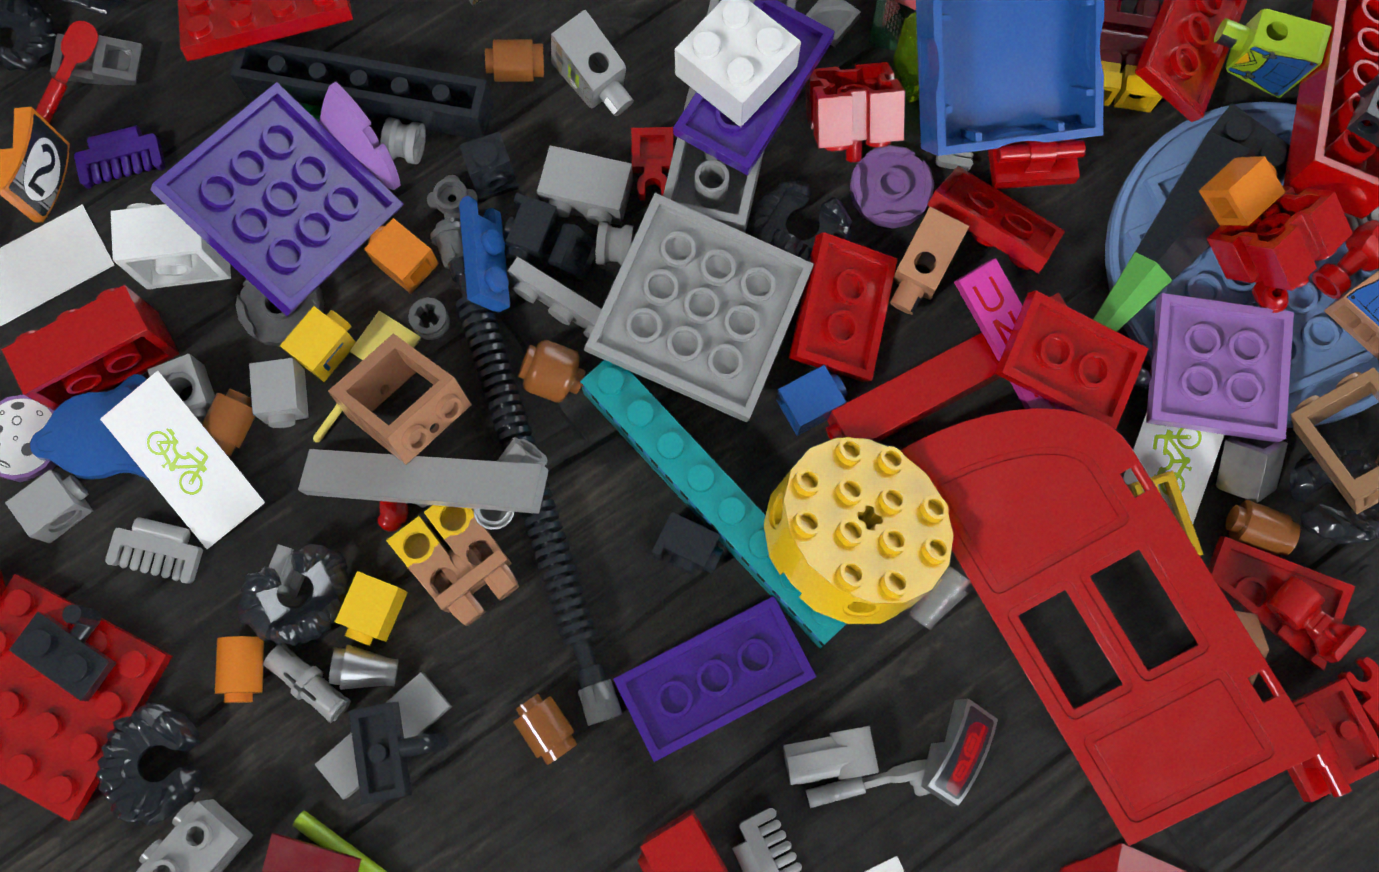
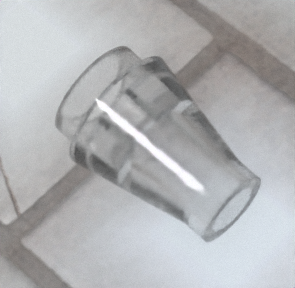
M948 566L933 589L915 603L908 615L931 630L946 613L968 594L965 590L971 582Z

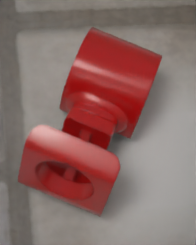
M1290 576L1267 601V607L1290 628L1294 630L1306 628L1308 635L1314 642L1317 654L1330 663L1339 662L1367 630L1360 625L1349 626L1332 623L1334 619L1322 611L1325 599L1304 581Z

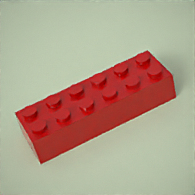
M1313 0L1310 20L1328 25L1332 29L1322 64L1300 81L1284 186L1293 187L1296 194H1300L1306 188L1335 191L1344 213L1364 219L1379 207V147L1346 128L1361 98L1358 92L1379 74V0ZM1362 120L1365 126H1371L1369 120Z

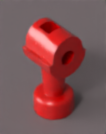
M1368 221L1352 231L1353 234L1346 240V247L1349 251L1336 265L1331 263L1322 265L1312 275L1314 284L1321 292L1330 298L1339 299L1351 287L1350 277L1360 269L1372 271L1379 268V221Z

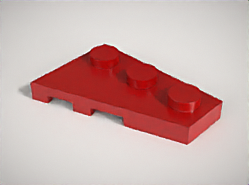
M1220 536L1208 570L1222 592L1247 613L1257 614L1259 622L1315 668L1324 671L1327 661L1317 654L1314 642L1307 633L1308 630L1306 628L1300 630L1290 628L1271 612L1266 603L1290 576H1294L1310 585L1325 599L1322 611L1334 619L1332 623L1342 624L1355 586L1228 537Z

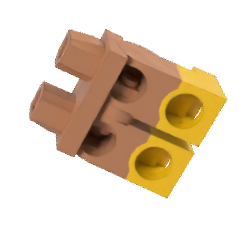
M432 505L424 511V514L447 542L451 550L448 551L429 524L420 516L386 541L433 597L441 610L448 613L451 612L465 626H470L486 612L473 595L477 590L487 584L501 601L515 591L519 585L513 572L508 567L512 564L511 561L504 554L489 531L477 523L472 508Z

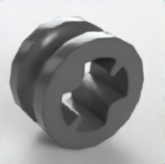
M426 297L419 299L409 310V323L417 335L423 339H438L445 335L449 329V314L443 304L435 298ZM429 310H435L434 313L439 321L434 326L430 322V327L425 328L424 323L420 319L421 315L424 312L429 315Z

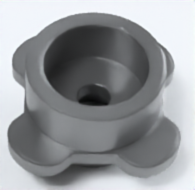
M448 175L436 184L433 192L428 194L427 203L430 208L441 211L445 219H460L459 204L461 199L465 196H470L476 200L478 198L476 192L473 189H466L457 176ZM455 196L456 200L450 202L449 197Z

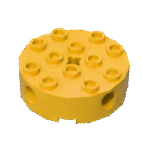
M851 437L835 438L810 448L770 495L763 524L769 557L779 574L785 573L790 583L802 593L799 598L814 611L847 624H881L917 603L933 589L948 568L954 536L948 515V505L924 471L895 447H887L870 439Z

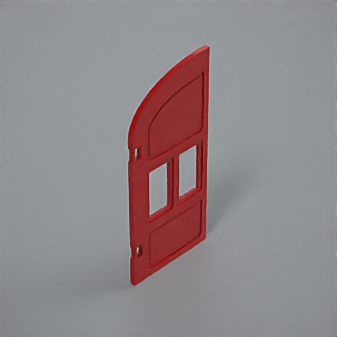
M1040 408L1011 410L964 421L933 433L900 450L904 456L928 475L941 497L947 503L948 515L954 535L951 550L1128 846L1323 753V750L1137 455L1124 437L1110 425L1092 416L1075 411ZM1131 468L1145 491L1137 497H1134L1121 476V473ZM1137 550H1140L1198 643V645L1150 670H1147L1090 577ZM1064 590L1068 593L1122 682L1121 685L1075 709L1018 616ZM1257 673L1261 675L1273 694L1272 697L1262 701L1248 679Z

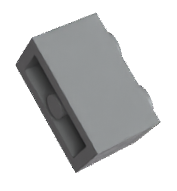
M550 145L537 189L538 198L542 202L556 206L559 217H569L571 214L585 217L588 222L599 226L600 222L622 226L634 181L632 164Z

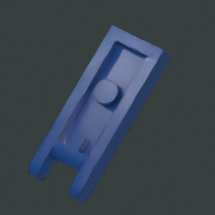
M465 196L460 201L459 210L467 300L499 313L510 307L509 280L507 277L501 213L493 208H489L484 213V217L478 215L477 200L470 196Z

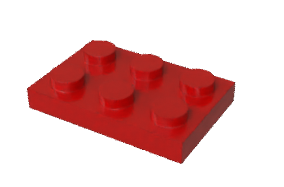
M959 166L936 189L927 204L929 207L968 225V231L972 232V236L979 243L988 247L994 246L1009 255V259L1016 266L1026 270L1032 269L1038 274L1065 233L1063 229Z
M822 232L815 236L810 262L814 265L804 287L789 358L818 368L825 365L830 372L861 382L872 381L897 258Z
M1036 290L1028 292L994 374L1068 411L1092 416L1116 429L1149 348Z

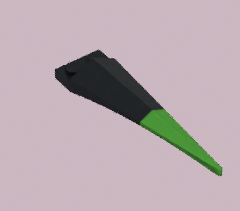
M1232 103L1198 144L1173 189L1093 320L1117 332L1210 246L1207 238L1221 225L1215 219L1199 190L1234 158L1265 156L1267 161L1276 169L1277 178L1280 181L1286 173L1290 145Z

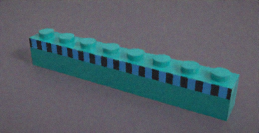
M604 360L580 381L583 393L704 525L709 530L720 534L719 541L771 597H775L779 606L818 648L825 645L847 624L814 611L799 598L802 593L790 583L785 573L779 574L769 557L763 525L766 515L631 371Z

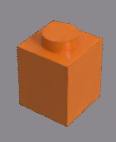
M1265 156L1234 158L1206 183L1199 192L1219 225L1249 226L1281 197L1285 190L1277 178L1274 166L1267 161Z
M394 218L386 226H381L373 232L365 248L373 263L410 294L439 264L432 249Z

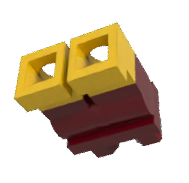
M1104 0V22L1100 38V58L1104 72V106H1109L1115 98L1114 107L1151 112L1162 96L1135 73V70L1161 9L1160 2L1140 0L1135 5L1133 14L1120 12L1122 0ZM1129 94H1133V95H1139V96H1144V97H1142V98H1140V99H1134V98H1131V97L1128 96V95H1129Z

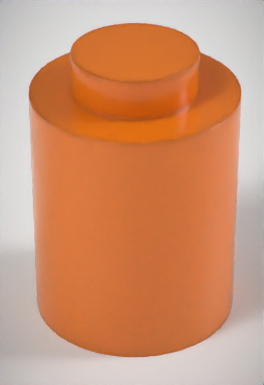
M253 636L217 638L215 694H224V703L253 702V694L263 692L264 641Z

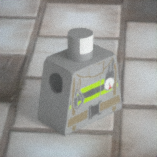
M583 10L551 34V63L590 108H594L601 102H604L612 114L618 116L631 106L634 100L623 87L626 66L586 10Z

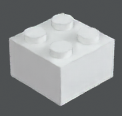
M721 0L675 48V75L738 126L742 127L797 68L801 41L749 0Z
M135 203L129 205L127 209L111 211L113 261L146 289L231 279L230 263L166 204L152 206L145 203Z

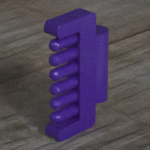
M137 125L88 137L87 143L90 149L74 154L79 182L87 189L92 188L94 183L100 184L102 182L99 166H101L103 179L106 182L112 180L110 163L113 176L116 179L122 177L119 161H121L124 175L127 177L132 175L130 158L136 174H140L143 171L140 156L146 171L153 169L152 164L160 171L166 167L160 139L153 133L142 136V132Z

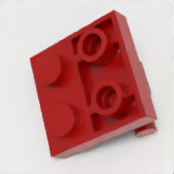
M1075 139L1046 143L1041 141H1020L997 149H990L988 154L992 186L996 189L1075 184L1080 178L1077 158L1085 156L1084 140Z
M1346 678L1336 679L1292 700V703L1323 750V753L1287 770L1304 802H1314L1332 793L1333 797L1343 796L1352 791L1349 784L1379 770V738Z

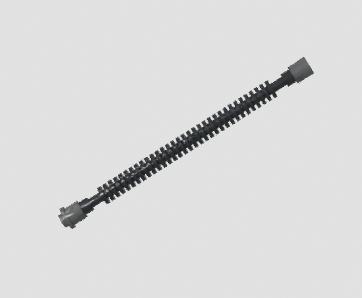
M444 219L436 224V229L431 232L430 239L432 244L438 247L443 265L449 269L452 280L458 282L462 298L456 302L457 311H459L463 330L466 332L465 336L469 342L468 346L472 352L473 361L476 362L475 368L479 372L478 377L479 381L482 382L481 387L483 392H485V400L489 403V412L493 413L491 414V419L493 423H496L494 428L496 433L499 434L497 437L500 444H503L501 446L502 454L514 437L525 439L535 445V438L530 436L532 435V429L528 425V417L524 415L526 413L525 407L521 405L523 401L521 395L518 394L519 389L518 385L515 384V376L511 374L513 370L511 365L508 364L509 357L506 354L502 335L499 333L500 329L496 323L495 314H493L492 310L467 300L460 219ZM547 479L539 514L523 512L521 514L524 518L529 517L524 520L526 528H532L527 532L529 539H535L531 542L532 549H540L534 553L536 560H543L538 563L539 571L549 570L541 574L543 582L552 581L544 586L546 593L556 592L548 596L550 604L559 602V604L551 608L553 615L563 614L555 618L557 626L566 624L558 632L560 637L569 635V638L562 640L563 648L573 646L580 668L576 672L581 686V690L578 693L587 724L591 726L620 716L623 713L611 679L607 680L602 663L597 664L590 640L598 635L596 630H586L594 626L592 619L583 620V618L591 614L589 608H579L586 605L587 601L585 597L576 598V596L581 595L584 591L582 586L573 587V585L580 582L579 576H569L577 570L575 564H568L573 561L572 554L565 553L570 549L568 543H560L566 539V535L563 531L557 532L563 526L561 521H555L559 518V513L557 510H552L556 507L553 499H550L553 496L551 489H546L549 486Z

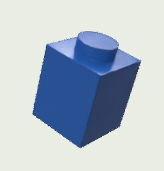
M823 365L779 388L776 401L796 436H799L827 421L832 410L846 404L844 397L847 396V391L836 373L830 375L826 366Z

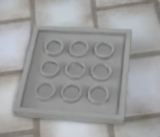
M654 193L585 345L584 351L747 422L752 415L814 264Z

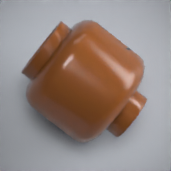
M543 340L536 347L529 345L518 377L524 379L523 386L527 392L559 403L567 397L569 392L578 393L581 387L580 381L585 376V370L578 368L580 363L578 352L549 340Z

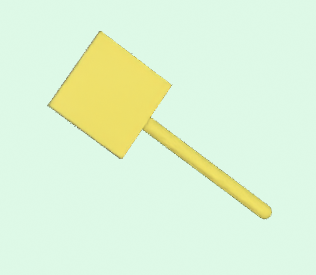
M378 311L349 352L364 360L393 333L413 348H415L421 337L386 314ZM336 404L313 436L315 442H320L341 414L342 409L338 404Z

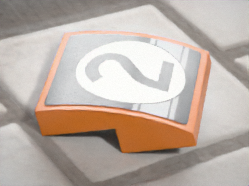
M32 107L14 108L13 148L0 149V195L33 222L39 223L44 222L52 210L62 188L68 165L70 143Z

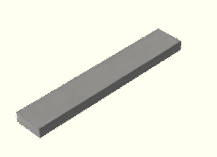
M309 449L298 490L306 495L539 514L549 470L542 464L415 456L405 465L393 454Z

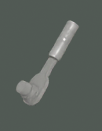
M917 760L891 768L888 772L866 778L861 776L848 778L807 789L806 794L810 808L865 794V789L891 782L902 783L909 781L913 785L915 795H927L930 792L921 787L927 760Z

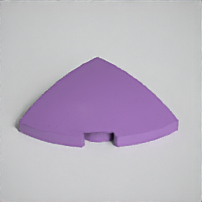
M337 82L329 85L321 109L319 123L386 188L395 190L401 186L391 155L383 143L380 145L376 134L370 127L371 122Z

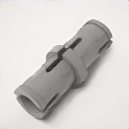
M284 643L282 646H276L265 658L263 665L291 688L290 693L296 699H304L307 703L311 704L328 722L336 721L350 705L351 700L331 686L323 678V672L318 667H310Z

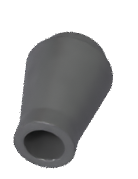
M348 644L346 649L335 647L330 667L329 684L340 685V690L384 685L395 686L398 659L387 658Z

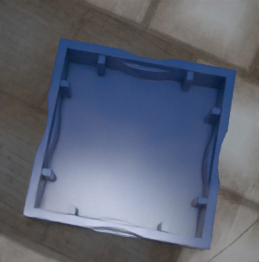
M916 0L921 149L934 155L942 156L997 149L1020 141H1041L1046 143L1102 136L1104 72L1100 58V38L1104 22V0Z

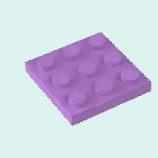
M1162 293L1156 300L1146 423L1277 443L1285 440L1294 312L1281 311L1272 313L1273 310L1269 308Z

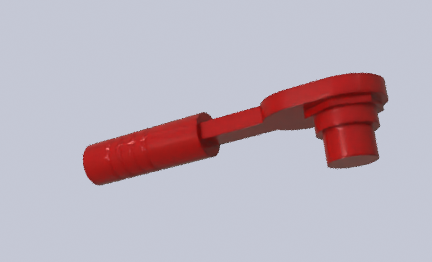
M73 22L68 27L61 41V51L64 59L55 77L51 78L35 110L48 123H50L68 87L67 82L76 64L87 61L98 43V32L89 22Z

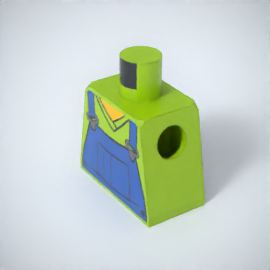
M1262 9L1246 25L1225 18L1215 33L1214 43L1230 48L1225 66L1228 73L1272 96L1281 98L1322 64L1332 27L1271 9Z

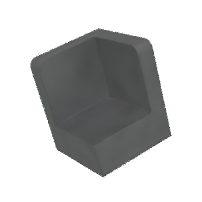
M1232 436L1225 440L1216 487L1258 503L1277 489L1288 443Z

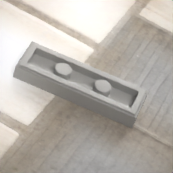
M420 672L386 702H399L404 738L421 735L452 707L423 672ZM350 733L315 763V766L343 800L348 799L359 789L352 733Z

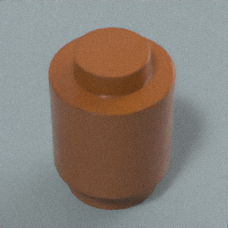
M532 39L493 40V48H485L486 74H494L495 82H534V77H544L543 44H533Z
M232 389L228 390L226 396L216 393L201 423L228 456L232 455L235 447H241L256 417L253 415L252 407H250L252 398Z
M1245 500L1240 506L1235 505L1230 510L1226 519L1225 526L1229 530L1230 539L1275 556L1278 554L1289 555L1297 545L1300 537V525L1292 521L1290 515L1251 500Z
M538 693L516 708L520 717L513 721L536 758L541 756L547 765L578 744L572 736L575 732L552 696L543 701Z

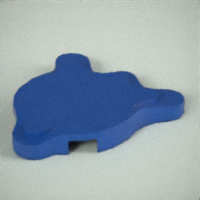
M134 374L129 376L114 390L108 392H88L66 400L53 412L44 428L32 436L30 441L31 452L38 459L53 462L66 472L82 479H103L119 473H132L150 480L100 420L147 379L142 375Z

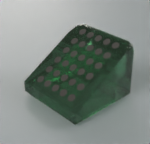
M877 0L869 39L870 46L899 50L905 15L896 0Z

